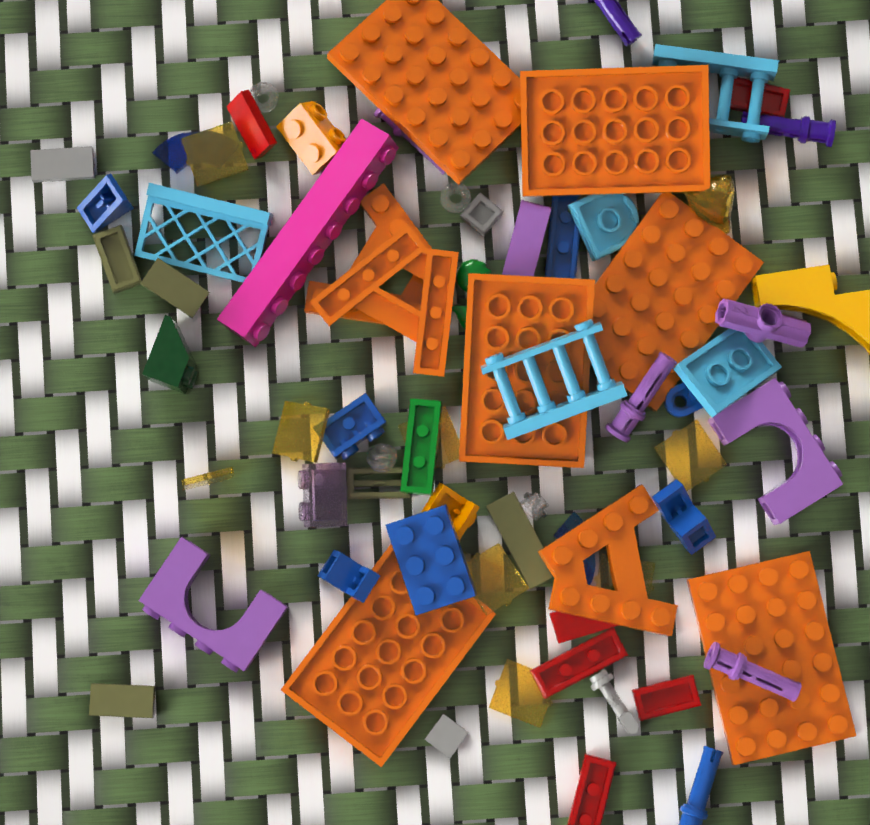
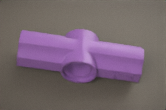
M724 298L720 301L715 313V323L719 324V326L744 332L751 341L756 343L770 339L802 348L807 344L811 334V323L803 319L784 315L772 304L766 303L758 308Z

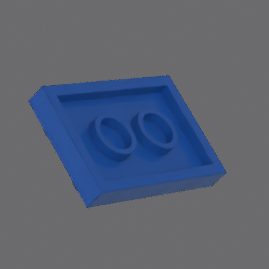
M447 504L385 525L416 615L477 595Z

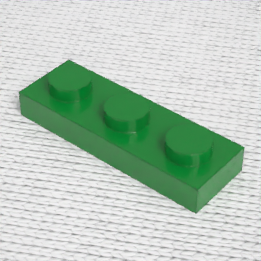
M410 398L401 493L433 496L442 401Z

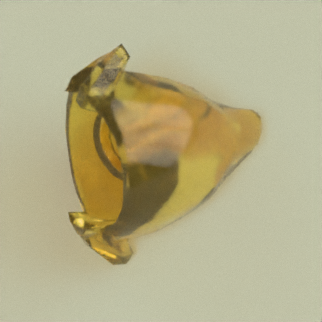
M719 175L710 177V188L703 192H683L689 206L700 219L713 227L719 228L726 234L730 233V216L735 192L732 176Z

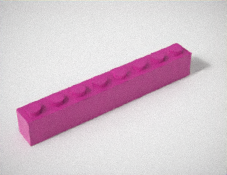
M361 118L217 318L228 330L255 348L260 341L267 337L274 321L287 309L289 300L297 290L303 287L306 277L312 268L320 263L325 250L333 240L338 238L343 225L358 210L363 197L376 185L378 177L386 165H389L394 160L399 147L389 134Z

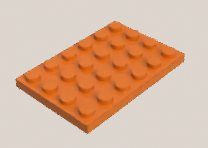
M386 0L327 53V59L458 185L521 127L520 78L438 0Z
M708 65L520 71L523 197L710 192Z
M661 193L595 283L593 323L600 322L603 330L594 333L610 378L614 379L615 383L622 381L625 390L631 395L660 352L667 354L678 364L703 347L719 326V324L715 323V313L720 301L724 298L737 301L764 263L672 193ZM673 369L647 406L654 412L662 405L668 391L675 387L680 380V377Z
M468 273L459 462L584 468L587 411L507 440L503 424L508 423L507 418L509 414L493 371L483 375L481 366L486 364L485 358L501 352L504 357L576 331L574 325L590 319L593 320L595 279ZM581 338L564 344L580 389L584 390L587 394L589 393L590 358ZM553 350L535 355L534 357L550 400L555 401L556 405L568 401L566 396L569 393ZM523 361L505 366L521 412H525L526 416L538 412L536 407L539 404Z
M390 544L371 569L379 574L380 577L365 602L362 603L352 597L349 598L281 688L282 692L380 767L384 765L496 615V613L475 597L416 615L392 544Z
M810 551L687 579L705 657L713 642H718L721 648L735 654L741 652L747 657V661L793 681L800 682L802 685L798 698L795 702H792L785 697L765 690L741 678L733 681L728 678L727 674L713 668L709 669L732 765L856 736Z

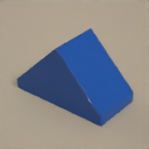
M110 173L98 183L78 205L77 209L92 233H95L128 213L134 207Z

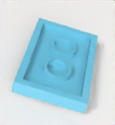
M728 329L682 360L673 370L711 418H713L778 372L782 366L762 342H753L744 332Z

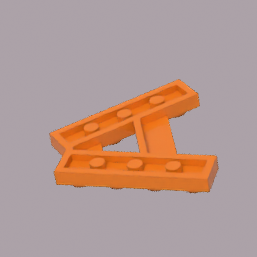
M384 183L363 197L360 205L376 228L351 268L407 224L410 225L425 246L432 249ZM412 274V278L401 295L389 294L420 310L424 280ZM309 281L305 313L320 315L309 301L331 284ZM354 307L341 317L342 319L385 325Z
M407 224L309 302L328 326H331L353 307L416 342L413 373L444 377L459 252L427 248L410 225ZM402 269L424 280L420 310L379 287Z
M643 484L637 486L538 551L554 577L549 610L668 637L672 636L678 605L648 599L634 530L636 525L659 511ZM605 546L614 591L587 584L583 560Z

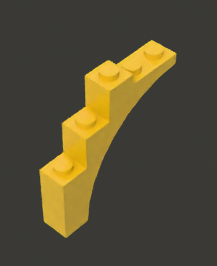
M829 264L756 275L750 281L755 307L759 308L767 303L776 306L779 310L805 313L825 320L848 333L870 354V290L835 295L837 278L835 273L830 271Z

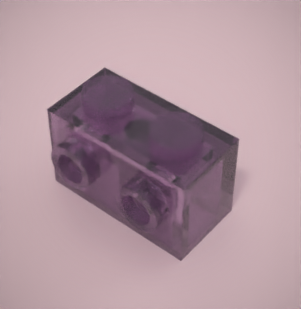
M346 463L302 464V470L298 471V488L303 489V502L299 503L298 513L300 521H304V527L348 526Z

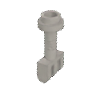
M606 669L591 677L592 685L590 687L593 691L599 688L605 699H608L607 702L611 705L625 732L629 735L636 734L639 731V725L610 683L615 678L613 674H608Z

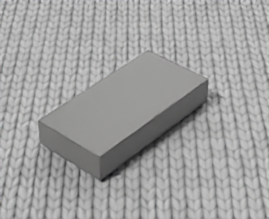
M92 146L30 150L31 176L34 183L95 179L94 148Z

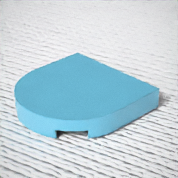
M624 194L588 195L567 205L592 262L621 249L639 223V214L634 202Z

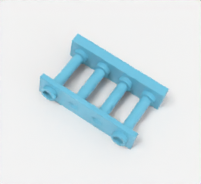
M655 44L652 65H708L710 73H717L722 78L716 119L709 118L710 133L742 137L741 140L750 143H758L760 140L766 139L770 126L759 125L764 86L768 80L774 81L779 60ZM738 76L750 78V81L753 82L747 123L728 121L734 79H737Z
M590 319L574 325L576 331L506 357L501 352L485 358L486 364L481 366L482 374L493 371L509 414L507 418L508 423L503 424L507 440L628 396L622 381L615 383V380L611 379L594 335V333L603 330L600 322L594 324L593 320ZM581 338L599 383L596 385L598 390L587 394L584 390L580 389L564 344ZM551 349L569 393L566 396L568 401L557 405L555 401L550 400L534 357ZM521 360L539 404L536 407L538 412L527 416L519 408L505 370V366Z

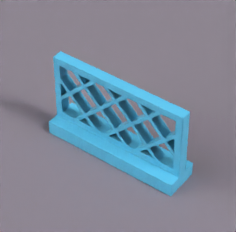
M149 183L146 194L148 198L134 256L154 261L159 258L170 265L243 283L247 277L238 275L231 263L247 255L252 264V269L262 257L273 213ZM154 203L166 206L172 218L157 226L152 218ZM172 208L180 209L183 211L176 215ZM189 212L196 213L202 225L187 234L179 218ZM202 215L212 217L213 219L206 222ZM220 219L227 222L232 233L217 241L209 225ZM175 221L183 237L169 245L160 230ZM151 223L154 229L148 232L149 224ZM232 223L240 224L243 226L236 230ZM248 227L260 229L258 243L247 249L238 233ZM205 228L214 244L198 252L190 237ZM157 233L165 248L155 254L144 252L146 238ZM235 236L244 251L229 260L220 244ZM186 240L195 255L186 261H180L175 256L172 248ZM216 247L225 263L215 269L208 268L201 256ZM256 249L255 256L253 259L250 252ZM168 251V253L170 254L171 258L164 257V256H160V255H162V254H164L165 252ZM198 259L202 266L192 264L191 262ZM226 266H228V268L230 269L231 273L225 272V271H221V269H223V268H225Z

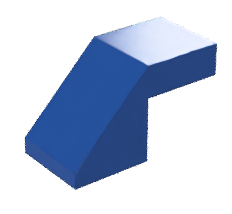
M678 479L652 496L662 517L691 555L716 538L707 518L693 505L686 489Z
M333 550L319 572L318 577L352 598L364 603L380 575L358 564L343 553Z

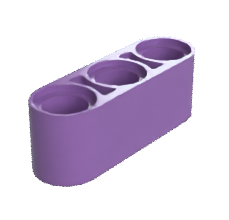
M521 200L502 275L534 276L552 207Z

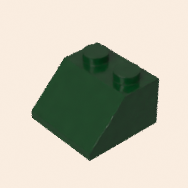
M165 315L142 375L153 383L186 394L188 388L193 389L199 372L195 371L197 365L180 327L172 317Z

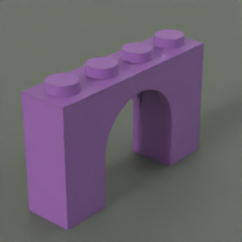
M776 378L733 403L715 417L708 419L709 424L723 446L751 429L763 425L780 428L793 440L797 450V464L794 472L785 482L758 498L759 503L773 525L781 524L843 485L840 477H842L840 469L833 461H828L823 453L825 450L824 444L816 434L812 436L806 426L808 420L800 408H794L789 400L791 398L789 389L782 381L778 382Z
M181 537L138 600L145 605L142 610L157 620L162 616L171 622L169 628L178 635L185 637L186 634H189L197 640L195 646L205 653L211 655L214 651L222 656L223 660L221 663L237 673L239 668L246 671L289 607L260 589L244 615L233 626L224 630H213L201 625L193 617L189 609L188 594L193 581L211 555L188 539Z

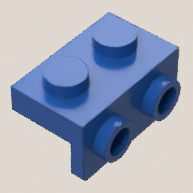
M364 393L314 429L335 459L342 457L343 460H346L359 451L357 445L362 441L368 439L369 442H372L384 434L383 427L387 425V421L379 413L368 395Z

